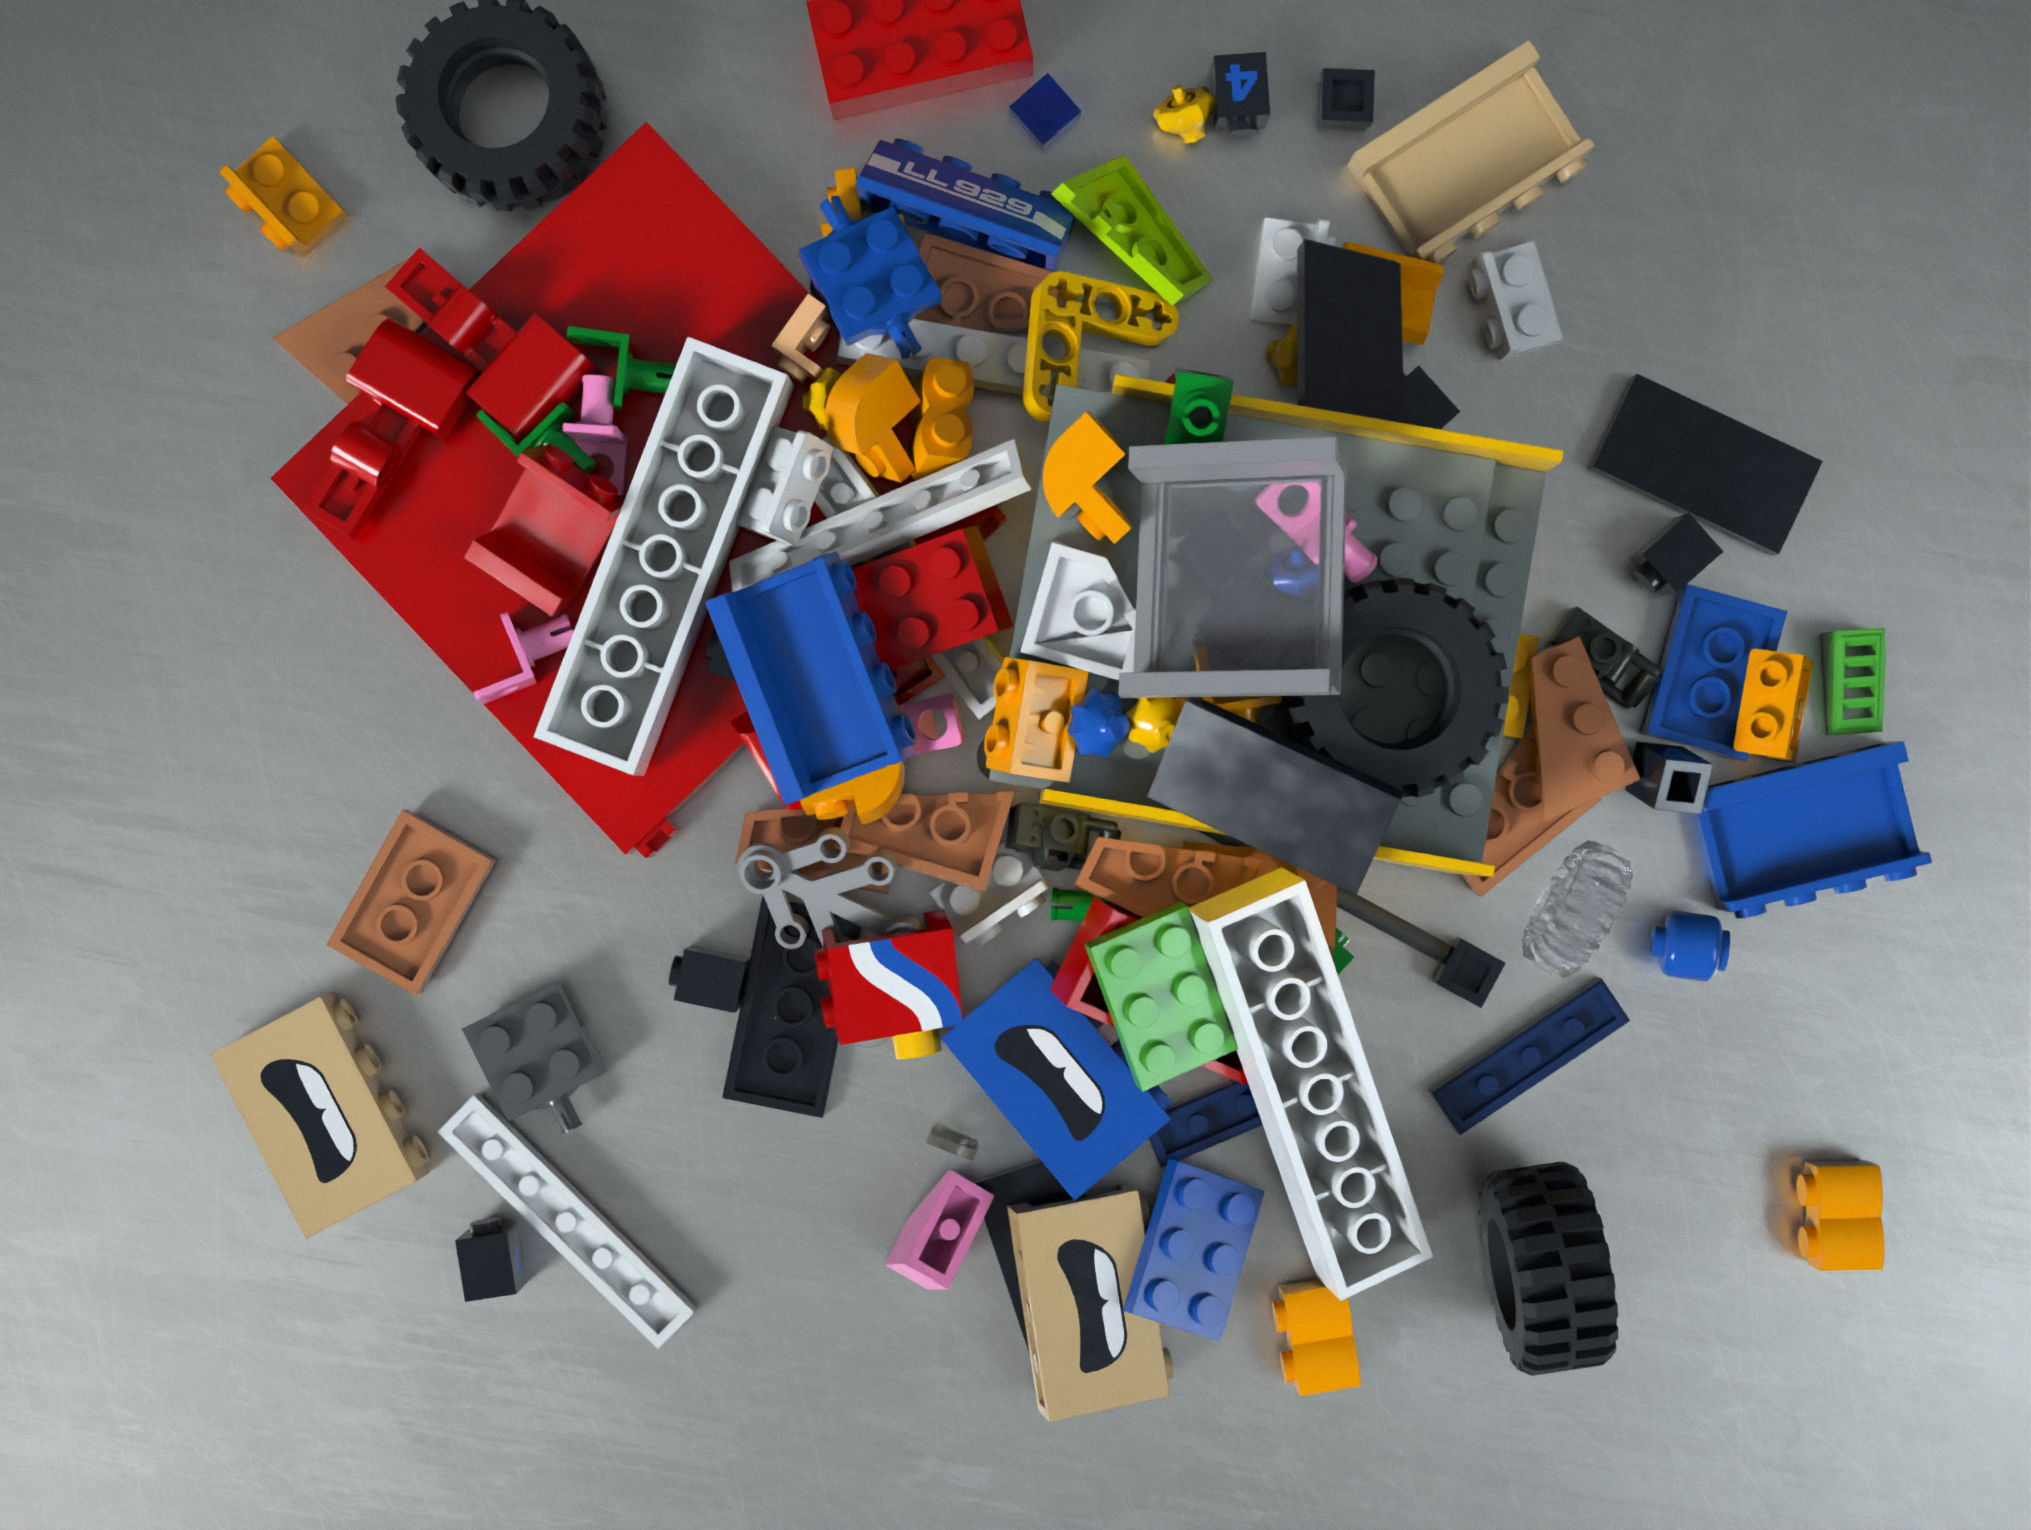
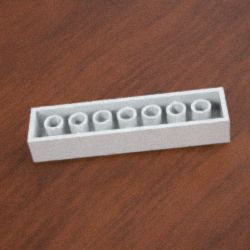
M687 337L533 737L635 776L645 775L708 612L705 601L713 599L740 526L736 525L773 428L774 426L779 427L793 391L794 384L787 374Z
M1281 867L1189 907L1188 909L1238 1048L1237 1053L1317 1278L1342 1301L1432 1258L1433 1255L1306 880Z

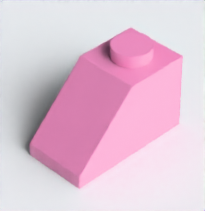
M952 1170L947 1171L907 1219L885 1265L927 1290L949 1289L994 1195Z

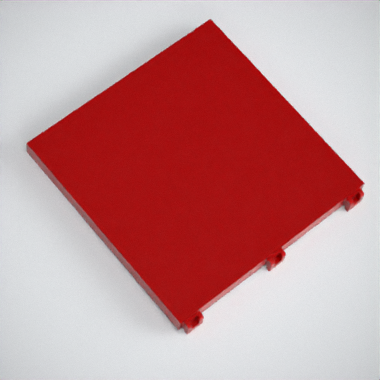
M647 122L469 289L471 293L516 332L536 313L565 340H567L568 326L629 334L628 352H632L633 358L678 363L686 339L690 337L782 373L785 372L777 366L781 358L776 354L771 345L805 297L810 294ZM830 315L826 323L831 327L822 344L814 352L807 349L803 355L821 367L822 371L830 367L837 372H845L851 366L836 363L840 332ZM431 327L421 335L477 368ZM570 343L600 370L596 375L609 376L616 379L619 350ZM789 376L794 384V388L779 428L795 433L803 430L823 440L827 437L826 430L820 429L814 415L808 414L803 409V396L810 390V385L814 381L807 377L802 384ZM629 389V394H623L622 411H613L612 425L617 426L628 437L624 494L620 496L623 499L626 498L665 394ZM583 390L569 405L578 414L571 422L573 424L581 422ZM359 393L270 479L473 694L477 690L523 673L500 614L508 612L514 629L520 627L521 632L559 618L566 613L571 629L574 632L607 544L572 605L554 616H550L464 558L473 540L491 532L526 468L517 462L518 457L476 416L481 409L485 410L473 399L446 442L422 430L354 540L309 514L303 509L333 463L331 461V452L336 440L350 423L358 422L372 401L371 398ZM909 413L892 427L906 454L909 441L915 431L911 424ZM508 431L519 443L522 442L510 431ZM848 452L880 496L917 481L913 479L911 474L902 483L879 476L873 477L859 465L855 453ZM596 454L590 457L597 464L588 475H597L609 480L614 471L611 458L604 454ZM815 501L810 510V519L806 528L828 519ZM999 503L916 538L914 541L918 545L961 528L978 526L983 542H985L1007 522V517L998 508L1001 504ZM740 527L713 598L732 592L729 561L777 540ZM861 562L851 566V568L854 569L862 566ZM709 611L704 619L644 776L628 774L533 737L567 648L534 661L535 666L531 667V670L537 682L536 684L483 704L625 855L633 854L637 849L645 858H652L681 831V828L675 822H672L670 818L746 747L731 724L732 720L748 711L737 682L707 671L710 660L705 659L704 655L709 639L715 630Z

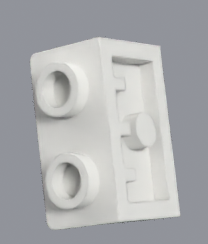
M1268 217L1264 218L1248 323L1290 328L1292 325H1297V249L1304 239L1336 246V236L1328 235L1330 220L1319 218L1316 224Z
M1527 242L1492 253L1491 249L1480 252L1471 262L1473 269L1468 271L1469 284L1475 299H1482L1487 314V318L1483 320L1485 338L1491 349L1497 348L1500 360L1562 341L1563 335L1535 242Z
M774 426L736 525L748 531L797 547L802 531L809 522L810 510L821 482L829 471L834 447L809 432L799 430L795 433Z
M1007 840L998 846L985 892L948 881L943 882L929 892L940 909H944L950 924L958 934V938L963 945L974 940L978 947L1004 930L999 921L1015 910L1022 918L1046 901L1042 892L1049 888V884L1038 868L1034 867V862L1028 853H1019L1014 849L1006 848Z

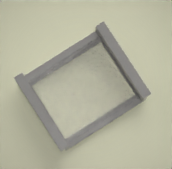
M1337 437L1129 446L1128 469L1141 483L1133 672L1119 673L1118 696L1121 698L1139 699L1161 697L1341 695L1347 466L1338 452Z

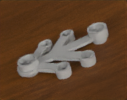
M827 828L821 833L818 840L784 851L770 843H755L747 847L738 860L737 871L740 880L748 890L757 894H763L777 927L775 930L776 940L784 948H799L803 945L809 933L807 920L801 915L793 913L785 891L803 899L822 947V929L831 928L836 943L852 941L841 935L833 913L880 936L898 933L899 928H908L913 931L925 929V926L918 918L912 915L904 914L894 918L843 894V892L869 884L876 886L888 884L893 879L897 870V861L888 851L876 850L868 856L865 863L813 879L795 871L821 860L827 863L841 861L849 849L850 840L848 835L839 828ZM827 839L836 840L840 844L841 850L838 852L828 850L825 847L824 841ZM764 860L772 865L773 871L769 873L761 871L757 866V861ZM883 862L888 867L889 872L878 874L873 870L871 864ZM787 925L795 926L800 931V936H789L785 932L784 927Z

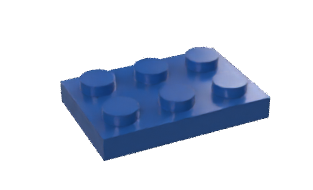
M1685 585L1680 591L1661 661V680L1654 687L1642 734L1739 761H1747L1749 753L1738 752L1734 749L1733 745L1749 654L1752 649L1777 651L1787 611L1693 585Z
M1168 1159L1123 1311L1221 1342L1265 1191L1177 1160Z

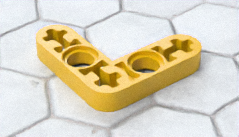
M1055 271L1048 274L1034 288L1031 297L1022 395L1023 405L1027 413L1040 422L1050 423L1052 406L1048 405V398L1040 394V391L1049 384L1051 373H1059L1051 380V396L1054 397L1056 384L1077 388L1082 331L1139 345L1156 346L1176 331L1179 324V313L1176 306L1169 304L1158 293L1066 271ZM1054 288L1059 290V297L1061 299L1067 300L1061 308L1057 306L1056 298L1049 295ZM1084 294L1082 301L1077 302L1076 300ZM1097 297H1105L1114 304L1117 311L1115 321L1104 320L1097 314L1095 310V299ZM1149 311L1153 312L1154 320L1161 323V326L1156 330L1153 329L1152 320L1143 317ZM1130 316L1136 317L1130 323H1128ZM1044 335H1054L1062 341L1065 347L1064 358L1054 359L1045 353L1042 347Z

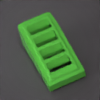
M1885 628L1822 633L1828 735L1883 732L1886 661ZM1862 646L1863 656L1845 657V647ZM1864 666L1863 677L1844 678L1845 667ZM1865 687L1866 697L1844 698V688ZM1866 707L1867 718L1843 719V709Z

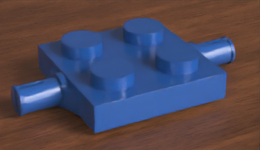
M832 196L831 203L827 198L820 204V209L833 230L828 236L800 248L799 258L846 345L850 346L872 335H885L888 333L899 350L902 359L910 358V352L912 356L916 355L921 351L922 347L917 342L908 324L917 314L940 304L942 294L894 206L866 219L851 221L839 196Z

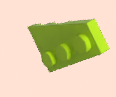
M1125 154L1062 182L1051 194L1172 306L1201 291L1213 280L1210 273Z

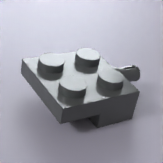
M559 981L462 1028L507 1121L533 1109L550 1107L562 1130V1134L583 1125L569 1097L579 1086L601 1076L608 1069L586 1025H580Z

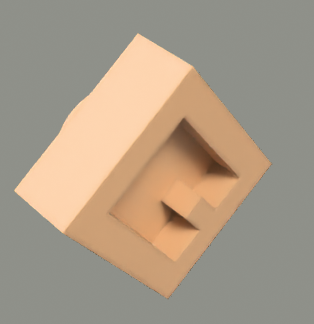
M810 294L805 297L771 345L776 354L781 358L777 366L802 384L807 377L814 382L820 377L822 373L821 367L803 354L807 349L814 352L822 344L831 327L826 323L830 318L826 306Z

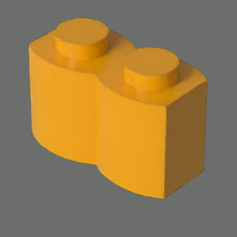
M931 357L914 387L921 401L909 412L911 424L915 431L909 441L907 455L916 469L911 473L914 480H919L965 460L971 449L973 429L966 410L973 398L974 378L968 362Z
M1867 1160L1805 1162L1804 1172L1797 1178L1796 1190L1799 1203L1805 1206L1807 1213L1805 1226L1799 1228L1798 1244L1801 1255L1807 1258L1808 1265L1820 1271L1883 1270L1885 1241L1881 1219L1883 1185L1880 1166Z
M1319 1279L1279 1285L1280 1300L1272 1301V1310L1277 1332L1286 1331L1288 1350L1280 1352L1285 1383L1294 1382V1386L1300 1396L1361 1386L1348 1298L1340 1301Z

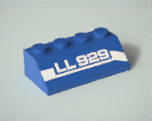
M896 138L893 144L881 139L879 140L856 183L862 211L875 215L894 206L898 215L903 214L905 226L1052 272L1058 271L1075 223V216L1051 195L1053 192L1041 190L1040 194L1036 195L1020 189V182L1009 176L992 173L991 178L979 175L971 172L972 166L969 163L952 156H943L942 161L923 155L924 150L922 147L904 139Z

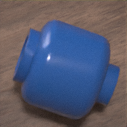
M1672 911L1666 917L1663 926H1653L1650 956L1659 957L1660 969L1665 975L1683 979L1709 981L1715 976L1717 970L1725 971L1730 951V931L1722 930L1721 922L1717 917Z

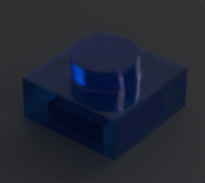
M1048 73L1009 106V113L1042 150L1081 117L1082 113Z

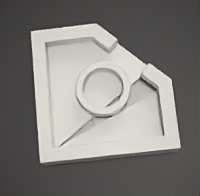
M1052 542L1020 653L1085 670L1118 681L1119 673L1133 672L1136 610L1131 605L1107 558Z

